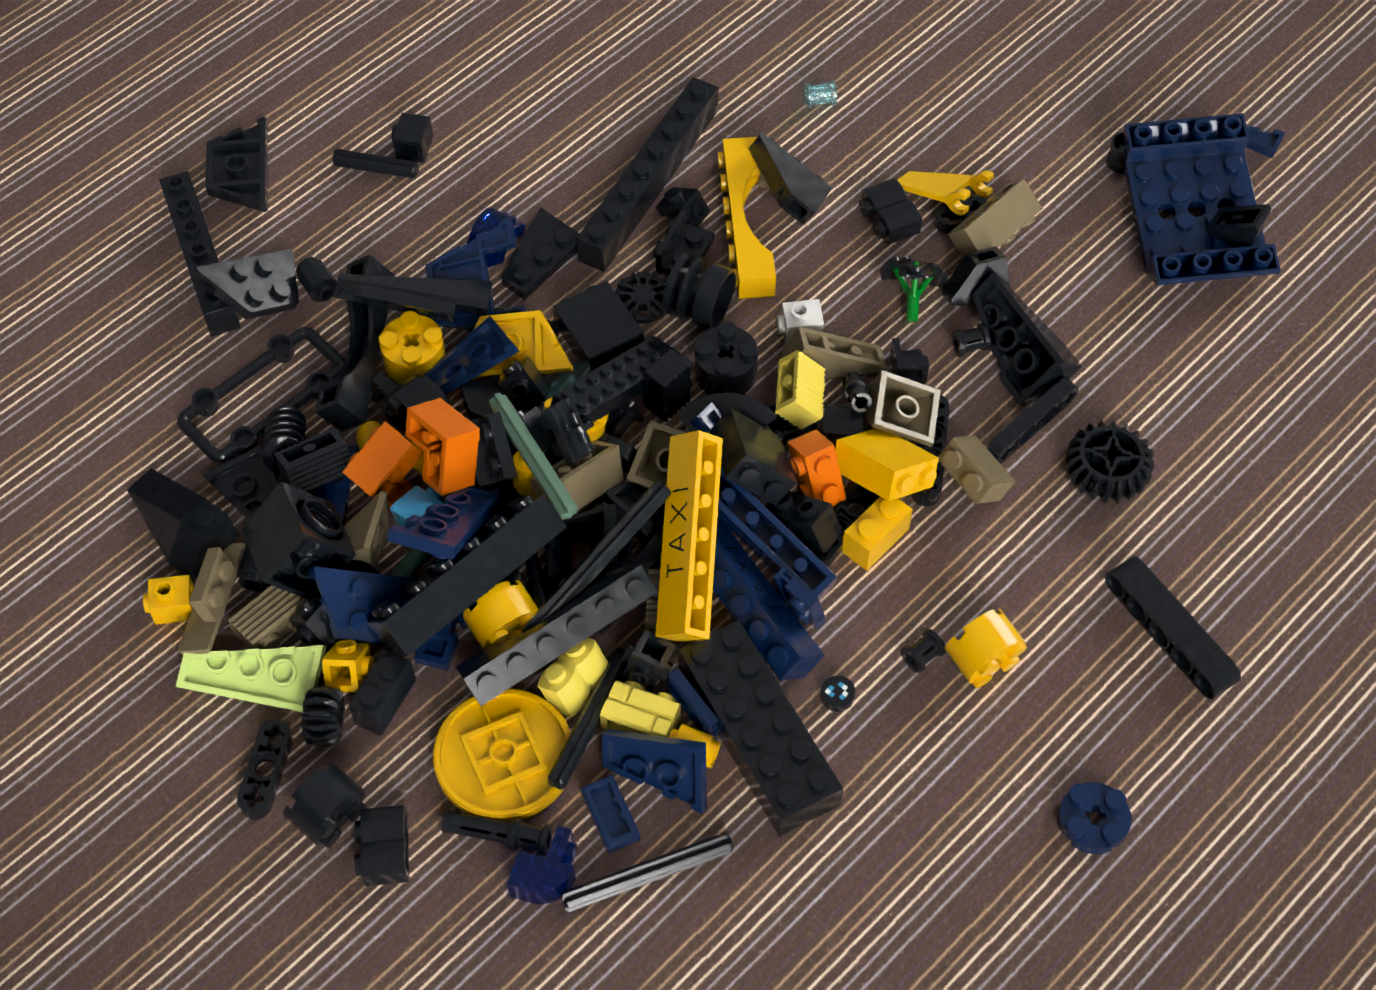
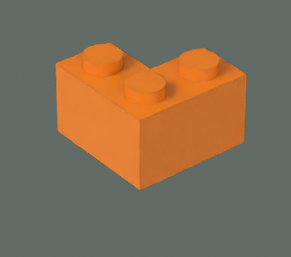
M441 398L407 407L405 436L424 451L422 480L441 496L474 486L480 428Z
M384 421L380 427L370 434L369 441L364 447L349 459L347 467L342 473L372 498L380 491L387 492L390 509L393 503L415 487L404 477L423 456L424 452Z

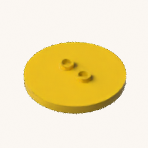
M509 688L483 706H480L476 698L472 696L459 704L446 717L435 738L433 765L439 786L448 800L466 814L511 822L516 818L525 819L531 817L552 804L564 790L551 787L548 784V774L571 733L570 728L563 715L554 705L539 695L528 691Z

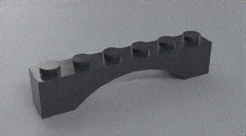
M371 254L348 264L346 274L395 276ZM346 301L350 317L351 336L349 351L339 373L330 382L320 387L315 409L316 414L340 432L365 423L372 392V380L375 375L380 351L379 336L385 327L388 309Z
M629 555L602 572L581 595L550 618L513 638L480 650L455 667L479 705L483 706L658 592L642 565Z

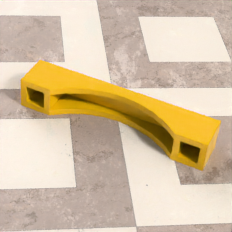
M757 137L723 139V151H717L718 169H724V174H720L721 192L727 193V197L722 199L723 214L729 215L730 219L725 221L726 239H732V244H728L729 263H735V268L733 269L737 272L735 287L738 289L739 299L774 297L776 290L773 253L763 246L752 233L743 210L751 189L760 180L761 171L748 150Z

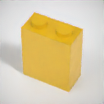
M875 428L837 439L835 451L841 475L887 501L933 487L939 458L895 434Z

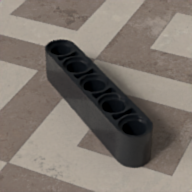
M1132 556L1105 574L1106 584L1114 596L1206 698L1213 700L1241 681V673L1234 661L1140 558Z

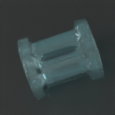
M832 79L828 83L815 85L805 82L804 96L806 107L813 108V105L826 103L836 106L838 96L835 80Z

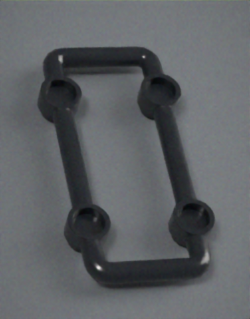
M301 327L288 336L284 334L275 335L269 340L266 352L214 389L202 388L197 390L192 396V404L178 415L177 425L210 460L218 463L225 462L237 453L244 454L258 446V438L264 434L267 416L253 427L241 426L236 428L231 433V443L221 450H218L190 422L198 415L204 417L213 416L219 409V400L273 361L280 363L290 361L295 353L294 346L304 339L309 341L335 367L327 373L323 371L312 373L307 378V387L282 406H292L299 409L311 399H318L320 387L330 382L339 373L345 363V358L315 330L309 327Z

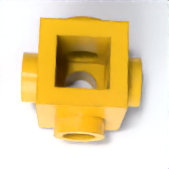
M342 640L335 643L322 659L325 686L340 689L341 692H355L359 690V685L364 684L363 679L367 678L366 674L370 673V668L374 667L373 662L375 660L373 656H370L369 643H356L355 640Z

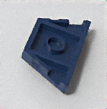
M311 567L309 569L311 579L315 578L322 596L319 600L324 612L329 616V626L334 639L355 640L356 642L383 644L367 623L374 617L371 612L384 601L389 600L391 603L401 595L399 589L412 579L420 580L418 578L322 567Z

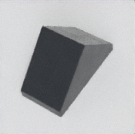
M1269 204L1220 207L1206 230L1210 235L1234 247L1253 246L1272 208Z

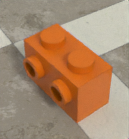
M813 430L788 441L791 455L790 463L798 484L797 492L831 503L832 506L845 501L846 495L834 444L818 430Z

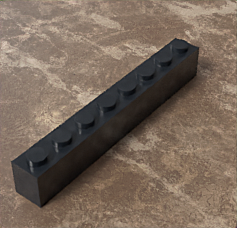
M692 77L576 238L579 262L602 272L606 271L718 112L719 87Z

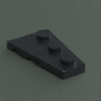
M540 207L501 277L502 285L523 300H526L577 253L576 238L580 233Z

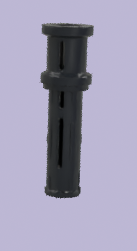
M448 809L443 815L441 825L443 833L448 832L505 843L507 848L512 851H517L518 848L539 852V855L546 857L549 852L553 834V826L551 824H545L544 827L526 824L520 818L506 822L454 812Z

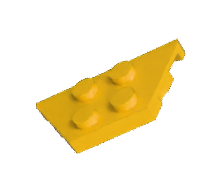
M541 310L479 317L475 328L491 316L518 348L519 352L470 381L484 380L494 376L500 378L501 369L506 363L513 359L520 361L529 356L541 374L573 371L571 362Z

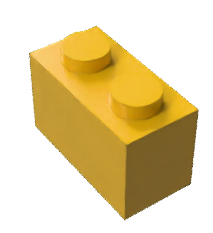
M879 497L844 531L842 552L864 570L868 571L909 530L913 509L899 498L887 501Z

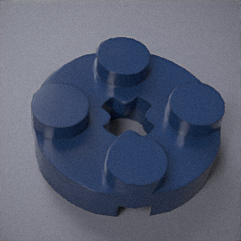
M1097 782L1073 785L1063 797L1058 810L1057 820L1059 829L1062 834L1065 833L1067 838L1072 841L1071 845L1082 852L1105 854L1112 851L1114 847L1126 839L1131 827L1132 816L1130 808L1126 803L1125 794L1118 789H1113L1108 785ZM1091 811H1096L1104 820H1100L1098 825L1091 824V819L1085 817V813L1089 814Z

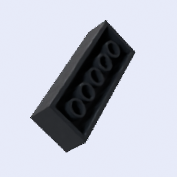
M527 494L522 498L518 495L503 506L505 512L497 518L491 516L485 520L478 529L480 532L469 539L454 559L435 560L425 569L428 573L418 581L412 579L399 589L401 595L391 603L389 600H386L371 612L374 617L367 623L389 652L399 656H409L567 528L543 494L535 496Z
M739 620L710 633L708 640L693 641L678 649V667L718 718V735L779 837L841 805L843 795L841 783Z

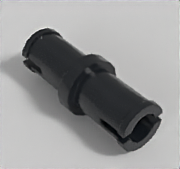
M856 372L847 373L849 379L847 380L844 376L842 380L845 398L851 403L855 411L860 413L868 411L865 405L867 404L869 408L872 406L869 386L862 380L860 374Z

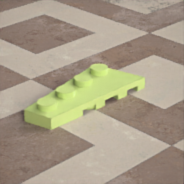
M311 645L308 647H280L274 649L211 651L206 654L183 653L176 687L302 712L305 694L311 688L318 687L322 659L325 656L327 646Z

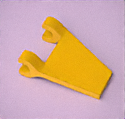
M988 170L976 175L909 171L897 181L901 184L904 191L944 202L956 215H964L969 211L970 206L963 205L960 200L965 201L970 197L971 193L964 188L970 186L977 195L987 197L993 193V188L985 186L983 181H991L994 178V173Z

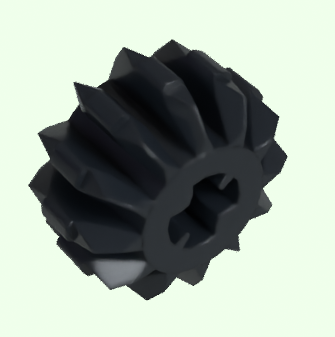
M320 686V688H311L305 694L303 711L301 713L302 736L307 744H315V746L335 745L341 739L343 722L345 720L344 697L340 689Z

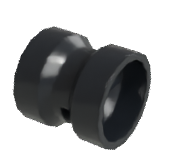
M1124 132L1113 136L1106 159L1108 168L1120 174H1125Z

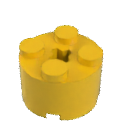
M414 311L404 312L401 317L391 321L379 336L380 349L387 375L400 385L416 372L419 373L420 378L446 355L443 334L438 324L426 316L418 315Z
M515 580L516 585L512 586L509 581L496 584L476 601L478 605L472 611L469 608L464 611L463 619L482 649L521 634L522 627L539 610L521 581Z
M993 609L980 615L962 628L965 633L960 640L953 636L945 646V650L968 682L972 683L976 689L988 683L993 678L991 673L999 668L1003 672L1013 668L1020 661L1018 656L1027 649L1026 642L1001 609H998L997 613Z

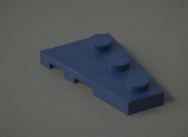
M489 316L424 375L436 383L446 395L516 354L519 350L493 318Z
M607 729L602 733L603 767L638 784L645 782L661 790V795L672 800L678 798L691 804V809L701 814L707 809L705 742Z

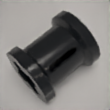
M984 323L977 324V328L961 332L958 329L952 331V343L958 357L965 356L966 352L978 349L987 351L991 348L989 332Z
M926 629L922 632V637L911 646L906 645L901 649V655L913 671L921 673L925 670V665L936 656L941 657L946 653V645L937 633L932 629Z

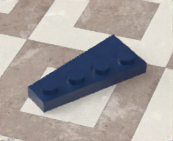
M476 486L458 490L445 497L444 504H432L427 507L426 513L423 516L419 517L414 514L407 518L405 526L394 525L389 528L387 541L431 553L439 559H454L498 506L500 493Z

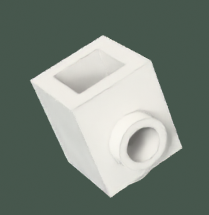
M819 299L782 303V315L777 316L778 334H784L785 345H787L798 326L824 332V321Z

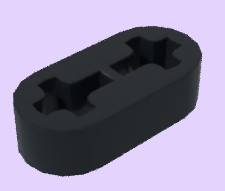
M972 197L965 201L960 200L963 205L970 206L969 211L964 215H956L946 204L940 206L935 216V227L941 233H950L974 212L972 210H977L987 200L981 197Z

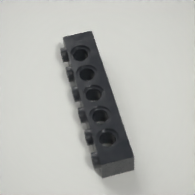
M186 171L159 179L210 336L213 337L241 328L233 308L214 295L217 289L203 278L198 282L191 275L196 267L219 263L189 172Z

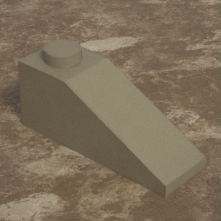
M800 326L797 327L782 351V356L785 357L799 350L826 369L824 371V379L847 377V373L856 372L860 375L877 373L882 370L885 371L887 368L880 345Z

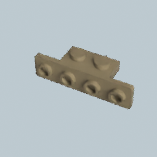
M232 543L224 551L220 547L208 548L189 599V603L193 608L178 647L181 655L183 653L206 654L211 652L237 577V571L245 549L243 543Z

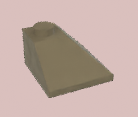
M882 370L869 385L872 406L869 408L867 404L865 405L868 411L864 412V417L871 427L931 447L934 444L941 390Z
M380 491L344 526L356 553L352 560L367 562L376 569L378 568L388 529L390 528L388 494Z

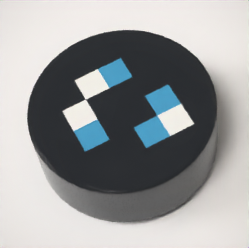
M840 675L827 678L821 686L820 698L823 705L835 712L849 709L855 699V686L852 681Z

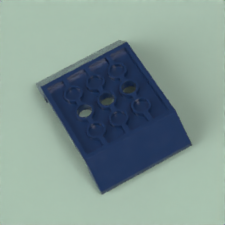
M1244 113L1125 124L1124 172L1145 273L1156 285L1270 275L1281 272L1275 244H1266L1263 229L1253 246L1234 247L1210 235L1206 230L1219 210L1218 205L1225 204L1229 207L1257 205L1244 153L1250 139ZM1196 207L1202 211L1203 215L1195 217L1188 212V209ZM1167 210L1173 215V218L1163 219L1158 215V212Z

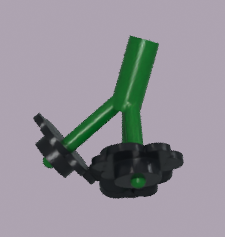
M909 256L902 258L893 257L879 271L882 280L890 278L891 280L898 279L907 295L906 322L911 323L918 322L919 299L928 285H936L942 288L947 281V276L938 265L934 263L927 264L923 261H911ZM904 277H910L912 279L911 288L909 287ZM923 278L922 283L918 287V279Z

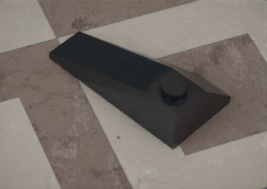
M992 273L972 294L981 322L988 329L992 342L991 351L993 356L997 357L1002 371L999 373L1001 380L1021 406L1039 399L1062 378L1070 379L1082 367L1066 345L996 273Z

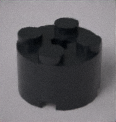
M724 322L720 326L703 333L695 343V377L699 387L708 395L716 393L745 394L753 387L758 365V346L754 338L731 322Z
M416 372L385 397L388 410L384 414L394 427L400 426L406 432L407 407L438 398L448 403L449 399L429 377L424 375L422 378H419V373Z
M333 762L327 763L329 769L326 771L321 766L314 770L292 794V797L296 800L292 809L286 805L283 811L284 818L315 845L323 844L326 848L331 847L340 838L342 831L339 829L349 819L352 822L356 821L360 817L361 809H366L367 807L362 802L365 796V789Z

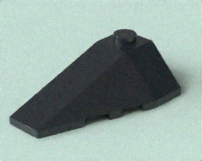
M152 468L127 490L169 565L182 575H189L192 581L200 572L208 548L220 547L224 551L239 537L233 523L225 512L206 498Z

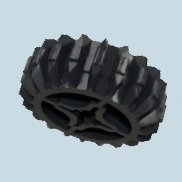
M1102 420L1097 424V427L1089 423L1085 427V431L1079 429L1075 434V438H1072L1069 442L1068 451L1065 455V463H1067L1066 474L1071 475V484H1080V493L1085 491L1091 492V500L1096 496L1102 497L1104 504L1109 498H1113L1117 504L1122 501L1123 497L1130 501L1135 493L1140 494L1144 490L1145 485L1150 482L1152 477L1151 473L1155 464L1154 460H1152L1153 450L1148 448V439H1139V430L1132 433L1129 432L1128 423L1122 428L1117 427L1115 420L1110 426H1106Z

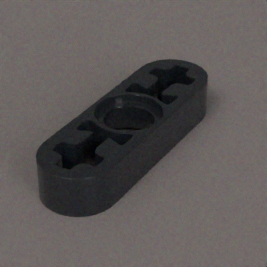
M270 720L261 726L238 793L237 802L243 815L252 820L261 819L271 811L292 746L293 737L290 729L281 720ZM276 732H280L282 738H277L275 740L273 746L275 752L274 754L270 752L272 744L270 742L269 737H274L276 735ZM272 762L275 764V769L269 776L261 777L256 774V769L261 763ZM256 784L260 786L259 796L262 803L258 802L254 808H251L248 800L255 799L258 791L255 786Z

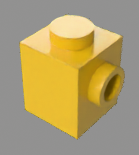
M181 575L148 579V592L143 593V606L145 613L151 614L156 625L188 621L193 608L189 603V599L194 588L190 576Z

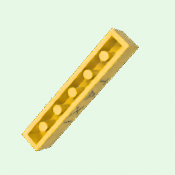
M700 430L670 436L666 486L671 491V495L665 500L655 637L676 642L708 640L710 636L723 438Z

